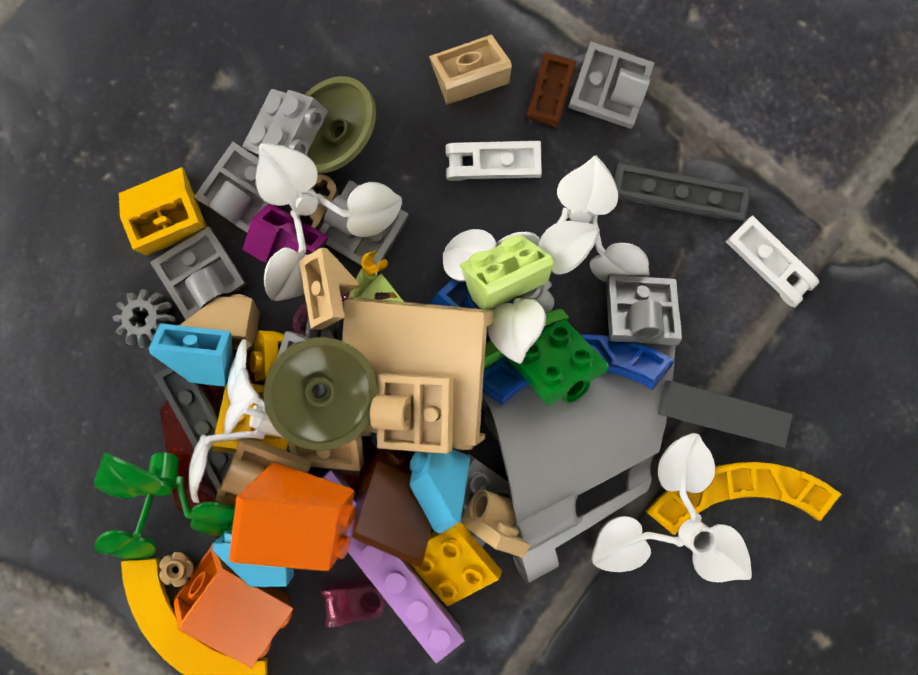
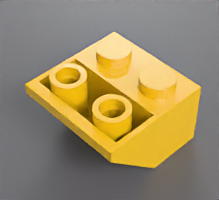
M183 167L119 193L120 219L133 250L148 256L184 241L208 227L199 204L194 198V192Z

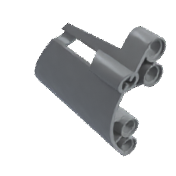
M639 343L657 350L675 361L676 345ZM674 361L672 367L653 390L632 379L612 373H604L592 380L587 393L573 403H567L561 398L547 405L530 385L514 394L503 406L482 392L481 409L484 412L483 417L491 435L495 440H499L515 514L513 527L520 530L518 536L530 544L525 558L513 555L516 568L527 584L559 567L555 548L649 490L652 480L650 475L652 458L660 452L667 419L665 416L658 415L665 381H673ZM629 469L625 492L577 517L576 500L578 495Z

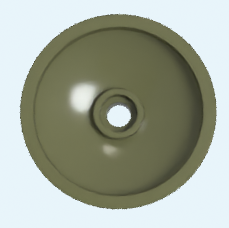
M346 76L326 79L304 94L315 98L328 110L323 124L319 128L307 153V156L315 164L317 173L332 172L351 162L364 149L374 129L376 105L371 92L360 81Z
M315 337L291 345L276 358L265 379L264 405L272 425L287 441L309 450H330L351 442L367 427L370 422L371 403L373 398L378 396V386L371 365L357 349L337 339ZM316 384H322L325 387V391L321 396L312 395V388Z

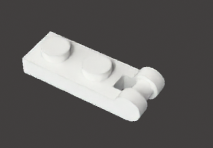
M541 141L446 144V157H449L446 179L449 181L540 178L542 175ZM473 156V166H463V157Z
M753 215L725 241L791 307H796L803 300L802 295L807 290L812 291L819 284L818 278ZM791 274L797 280L793 286L786 280Z

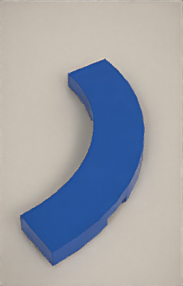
M581 335L608 363L606 373L632 379L652 390L673 365L674 359L636 342H631V344L609 341V336ZM505 356L484 370L482 392L503 406L514 394L529 384Z

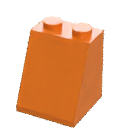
M272 462L236 497L229 561L238 564L329 571L338 558L343 559L346 556L351 539L347 537V531L356 514V506L352 505L355 490L283 464Z
M212 545L194 569L193 575L188 578V582L181 587L173 599L179 631L250 668L254 666L259 658H263L267 654L271 646V640L279 629H283L288 624L294 609L288 595L278 587H250L213 552Z

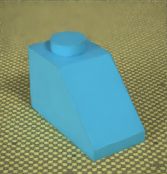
M160 324L149 346L151 355L190 383L226 386L229 370L234 360L231 331Z
M454 449L448 454L416 451L409 466L410 470H412L409 486L433 530L440 534L459 523L462 514L471 457Z

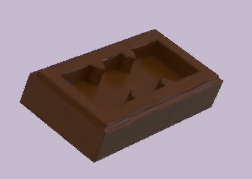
M544 52L526 119L558 128L575 70L576 60Z

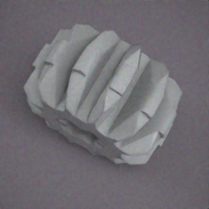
M141 289L138 296L132 292L127 293L128 304L122 302L116 304L118 309L123 310L122 315L112 317L113 321L122 323L115 332L121 336L127 335L125 342L129 345H134L138 342L140 348H148L160 324L175 322L174 316L166 315L172 308L171 303H162L163 295L157 292L151 295L146 289ZM143 313L149 314V316L145 318V322L147 323L146 325L140 324V322L144 319L142 315Z

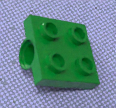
M565 318L541 332L538 339L526 353L521 364L507 357V360L547 405L561 398L567 403L579 400L589 390L591 381L607 372L608 365Z

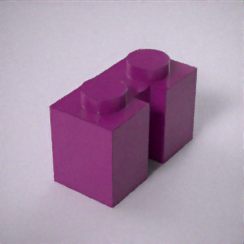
M269 203L252 218L242 249L265 263L269 262L270 258L282 248H291L296 252L299 250L293 217ZM301 221L306 244L304 255H310L320 248H325L329 236Z

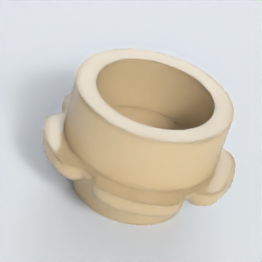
M174 552L171 556L166 555L159 564L161 580L166 585L173 584L174 587L185 585L188 582V578L194 572L191 559L182 552ZM173 567H178L179 572L175 573Z

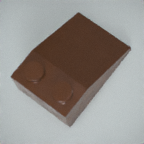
M376 446L360 471L352 538L420 567L424 559L432 526L409 486L412 474L409 466L413 456L406 454L403 450L379 449Z

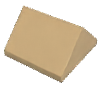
M492 35L429 56L446 105L509 84L511 61Z

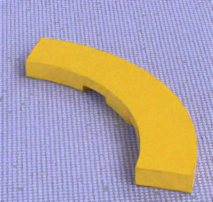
M734 462L715 466L712 483L705 490L699 493L687 491V496L698 514L709 508V506L725 500L744 497H764L791 504L818 521L823 519L842 495L827 483L810 474L790 467L763 462ZM680 490L665 491L645 511L673 535L679 531L682 523L691 519V515L680 498Z
M160 558L121 561L126 597L141 632L159 655L183 675H268L267 658H259L254 666L250 668L178 630L175 612L169 603L170 599L159 576L161 572L159 567Z

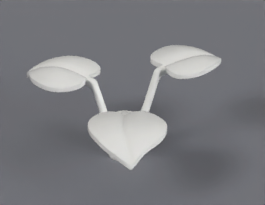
M260 144L259 162L256 172L257 191L261 198L269 204H289L293 209L291 216L294 219L299 244L298 252L291 248H282L270 258L264 274V287L269 298L275 301H282L305 294L299 261L308 255H304L306 244L300 219L301 215H311L316 211L318 204H322L340 216L348 217L347 229L351 234L358 237H370L385 230L395 220L402 205L401 196L382 183L368 182L359 185L351 192L347 199L348 210L342 209L325 199L320 193L316 194L313 191L312 187L317 181V169L308 156L290 147L276 144Z
M593 156L583 166L568 173L560 181L557 195L561 203L567 208H563L562 215L557 223L570 218L571 221L590 222L598 226V215L607 214L616 207L618 202L616 183L607 167L597 156ZM517 232L505 236L496 243L499 246L508 237L523 235L538 246L540 238L531 232ZM599 233L595 246L600 255L595 256L590 261V269L598 279L606 282L608 275L648 277L650 275L649 260L644 251L631 243H615L605 250Z
M562 221L552 225L545 231L538 247L552 257L554 262L553 273L559 275L568 273L587 257L597 241L600 229L595 224L579 221ZM480 229L467 230L455 236L447 244L443 252V266L446 273L456 281L465 282L459 264L469 260L470 256L476 252L488 251L496 247L495 239L491 234ZM549 280L547 283L520 295L519 298H515L513 304L503 303L498 305L494 309L493 325L487 326L489 337L496 348L506 357L517 363H522L526 353L540 336L546 322V312L551 311L554 306V297L548 291L552 286Z
M246 339L241 341L229 370L227 393L231 405L227 410L225 418V434L207 437L206 435H201L190 461L189 485L191 498L194 503H200L197 489L205 470L207 453L215 442L247 438L264 439L265 434L282 437L268 418L264 400L258 398V395L250 385L245 366L246 350L251 346V343ZM252 403L257 404L254 405L253 409L248 408ZM243 414L250 415L249 426L256 428L255 431L231 433Z
M691 433L674 441L665 450L658 465V478L661 486L667 491L680 490V498L691 515V519L685 521L680 526L679 536L672 537L653 532L642 534V526L636 519L628 516H617L607 521L597 536L592 554V563L596 567L610 572H626L637 569L649 559L651 554L650 546L645 540L654 539L672 543L678 547L685 545L693 552L694 569L698 575L707 581L726 582L751 579L750 556L741 535L734 528L725 524H717L709 528L702 523L701 516L696 512L687 496V491L699 493L705 490L712 483L715 474L713 456L699 434Z

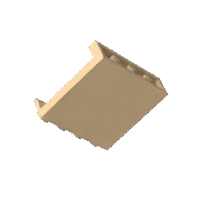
M366 298L344 300L345 318L343 319L342 341L357 349L367 359L374 371L377 386L378 374L382 373L453 377L452 448L469 450L483 441L485 434L480 433L486 333L487 326L493 325L494 310ZM369 422L361 436H370L371 432L377 433V429H373L371 422Z

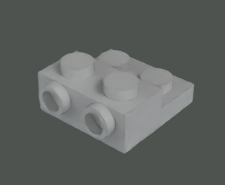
M271 88L242 148L259 157L260 144H276L293 148L307 156L308 150L319 128L322 126L328 110L313 97L291 90L284 93Z

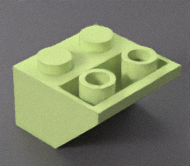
M523 235L508 237L501 242V245L488 251L476 252L470 256L469 260L459 265L471 299L481 309L491 310L547 283L554 262L549 254Z

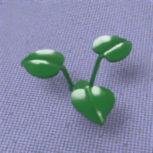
M105 452L95 475V487L102 493L118 498L129 499L139 494L142 496L147 495L133 534L122 530L107 531L96 539L94 549L97 553L111 554L114 557L126 560H142L151 557L156 551L155 542L140 536L143 532L154 495L167 496L171 494L175 487H177L185 517L192 519L190 527L203 534L222 536L225 531L232 530L235 506L220 502H203L195 505L191 510L183 486L184 477L177 476L179 458L174 454L165 452L153 454L150 458L149 470L145 471Z

